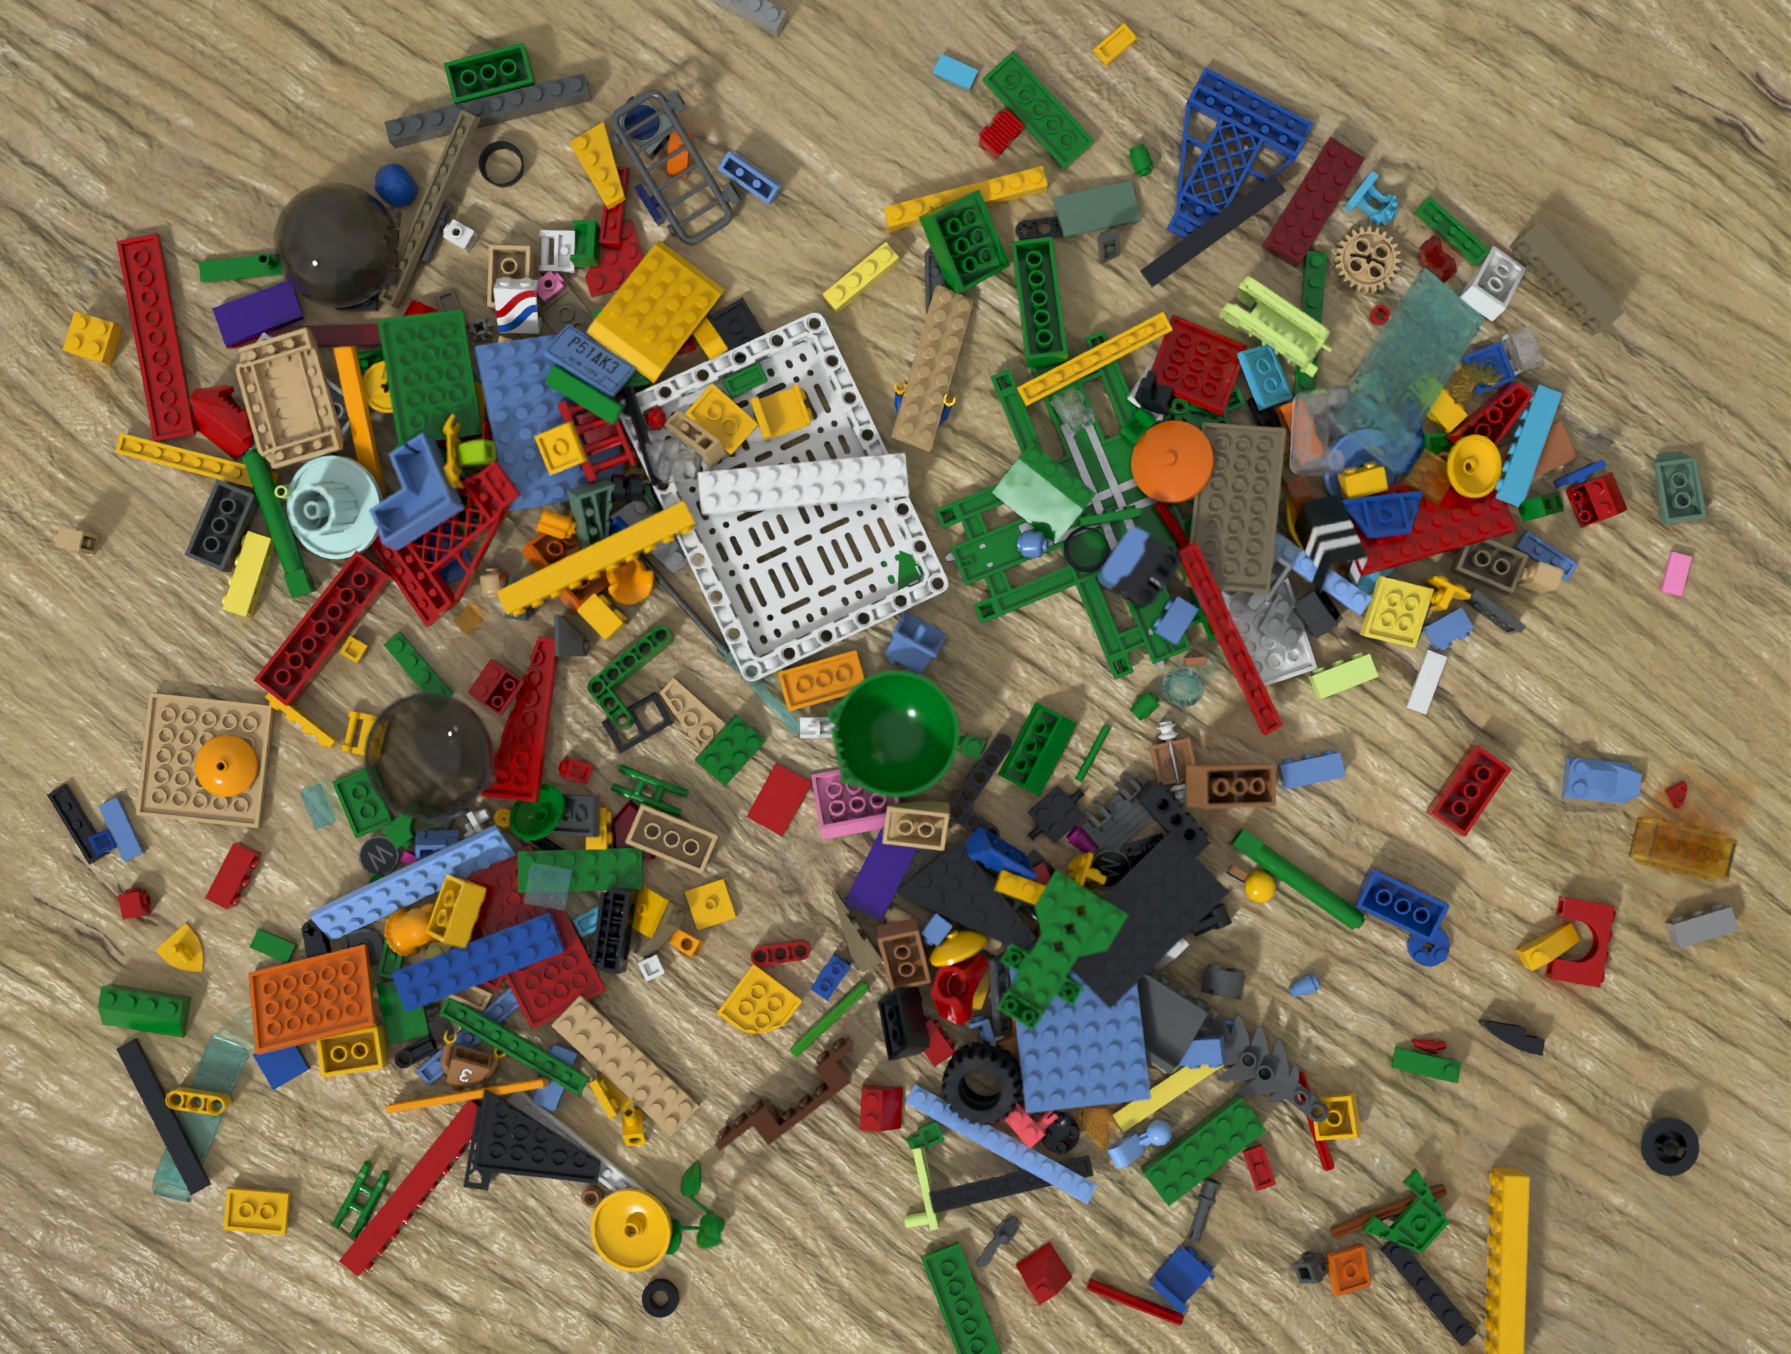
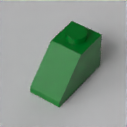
M1559 492L1531 498L1519 505V514L1524 522L1564 511Z

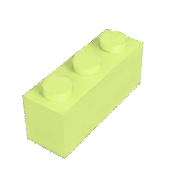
M1363 652L1351 655V660L1344 662L1341 659L1331 663L1333 667L1326 670L1325 667L1313 670V675L1308 676L1317 699H1323L1379 677L1371 655H1363Z

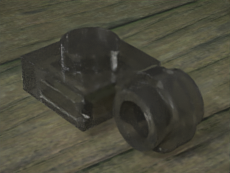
M438 1001L425 1006L428 1016L434 1017V1020L428 1022L434 1042L443 1039L447 1029V1037L455 1034L451 1021L443 1016L440 1017L441 1005Z

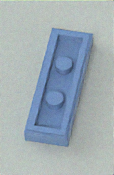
M1528 530L1523 533L1514 547L1518 551L1529 555V558L1537 563L1541 562L1564 570L1561 577L1564 581H1568L1578 566L1577 562Z
M120 797L99 805L98 807L123 861L126 862L145 853Z

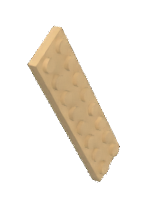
M937 285L935 287L891 437L927 452L932 449L945 404L943 398L950 387L974 300L943 286Z
M581 994L551 1024L560 1035L670 1136L700 1107L699 1103Z

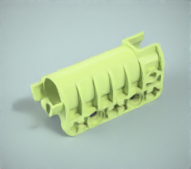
M1245 276L1240 283V290L1236 299L1250 308L1249 312H1246L1236 304L1226 303L1221 309L1219 318L1225 319L1226 322L1238 329L1243 327L1249 331L1251 338L1256 336L1262 340L1261 345L1265 346L1268 344L1275 349L1276 355L1281 353L1288 358L1287 362L1289 364L1292 362L1296 363L1301 367L1300 371L1302 373L1305 372L1313 377L1318 367L1313 365L1312 361L1323 347L1329 352L1334 349L1325 343L1330 332L1323 325L1255 279Z

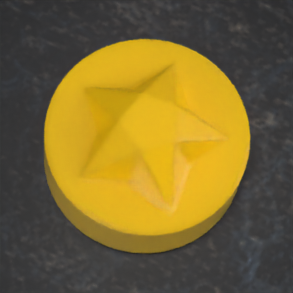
M503 808L495 813L494 825H497L500 830L511 828L509 821L511 810Z

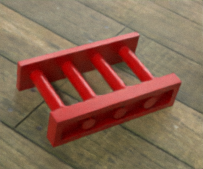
M565 401L557 404L564 423L573 422L572 417L575 416V413L586 410V408L579 404L567 405ZM598 418L582 425H575L573 422V425L581 442L580 436L584 432L606 425L609 422ZM618 421L614 424L617 434L588 445L581 442L586 457L591 455L590 453L620 441L625 451L624 454L597 464H590L587 457L588 461L581 463L588 483L596 480L595 475H598V472L626 461H629L630 466L635 465L634 461L637 460L633 448L629 449Z

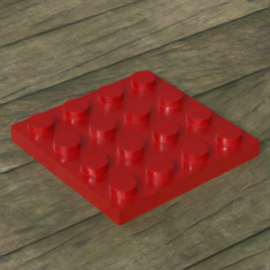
M1172 315L1169 323L1173 330L1164 335L1150 371L1156 372L1157 384L1173 388V396L1222 416L1241 367L1237 354L1247 350L1248 346L1176 315Z

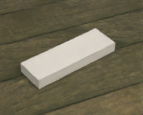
M1426 650L1405 708L1424 715L1427 714L1447 660L1446 656Z

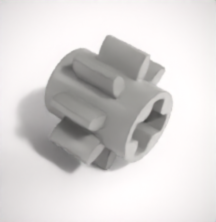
M476 316V320L473 323L469 322L472 330H469L468 333L470 335L475 334V341L481 338L484 342H487V337L494 336L491 333L494 325L487 324V317L480 320ZM478 327L485 328L484 331H478L477 329Z

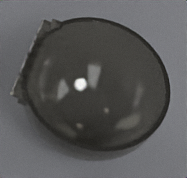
M322 183L304 189L286 204L275 226L273 246L281 273L298 293L313 303L322 306L343 308L368 300L381 289H389V285H396L397 271L391 268L397 267V247H399L400 230L395 228H399L401 225V212L395 211L393 207H385L372 194L346 183Z
M418 693L403 697L389 705L377 717L369 731L365 745V767L369 781L377 795L384 803L398 813L416 819H425L429 825L434 824L438 829L451 819L449 815L454 817L471 804L482 793L483 789L486 790L497 780L492 774L495 772L492 767L493 746L486 725L472 708L451 696L438 693Z

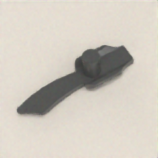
M1012 1216L1002 1222L994 1232L995 1239L980 1256L977 1267L989 1265L1000 1244L1007 1245L1017 1234V1227L1020 1223Z

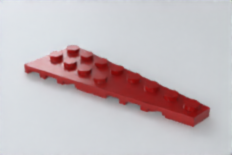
M537 638L530 657L531 663L522 679L525 683L520 693L516 695L515 699L517 701L513 711L509 714L501 736L500 747L494 755L493 766L487 774V782L480 796L539 803L558 656H555V639Z

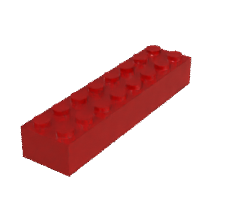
M355 551L254 681L285 706L294 705L392 582L393 578L366 554Z

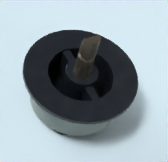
M1676 1118L1659 1119L1649 1124L1641 1134L1640 1147L1642 1157L1645 1163L1658 1174L1664 1176L1683 1174L1694 1165L1698 1158V1137L1692 1127L1682 1120Z

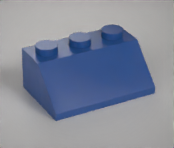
M981 826L964 843L968 851L967 855L974 861H981L989 870L994 869L998 873H1000V870H1004L1025 879H1033L1036 876L1025 852Z

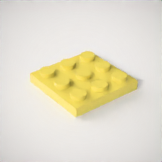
M1378 575L1360 635L1416 648L1434 589Z

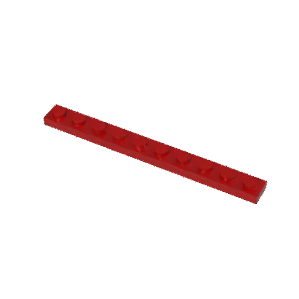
M1192 542L1177 550L1176 553L1180 557V563L1262 734L1267 736L1282 727L1283 724L1197 543Z

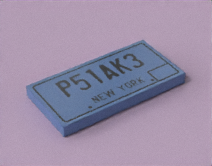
M569 324L543 351L544 356L610 398H613L636 372L637 368Z

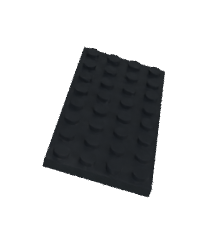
M1169 832L1103 896L1104 899L1129 913L1108 950L1078 957L1071 969L1111 1009L1230 891L1172 832ZM1074 926L1068 931V933L1076 932ZM1060 941L1059 943L1056 942V949L1058 951H1060L1061 949L1064 951V943L1062 941Z

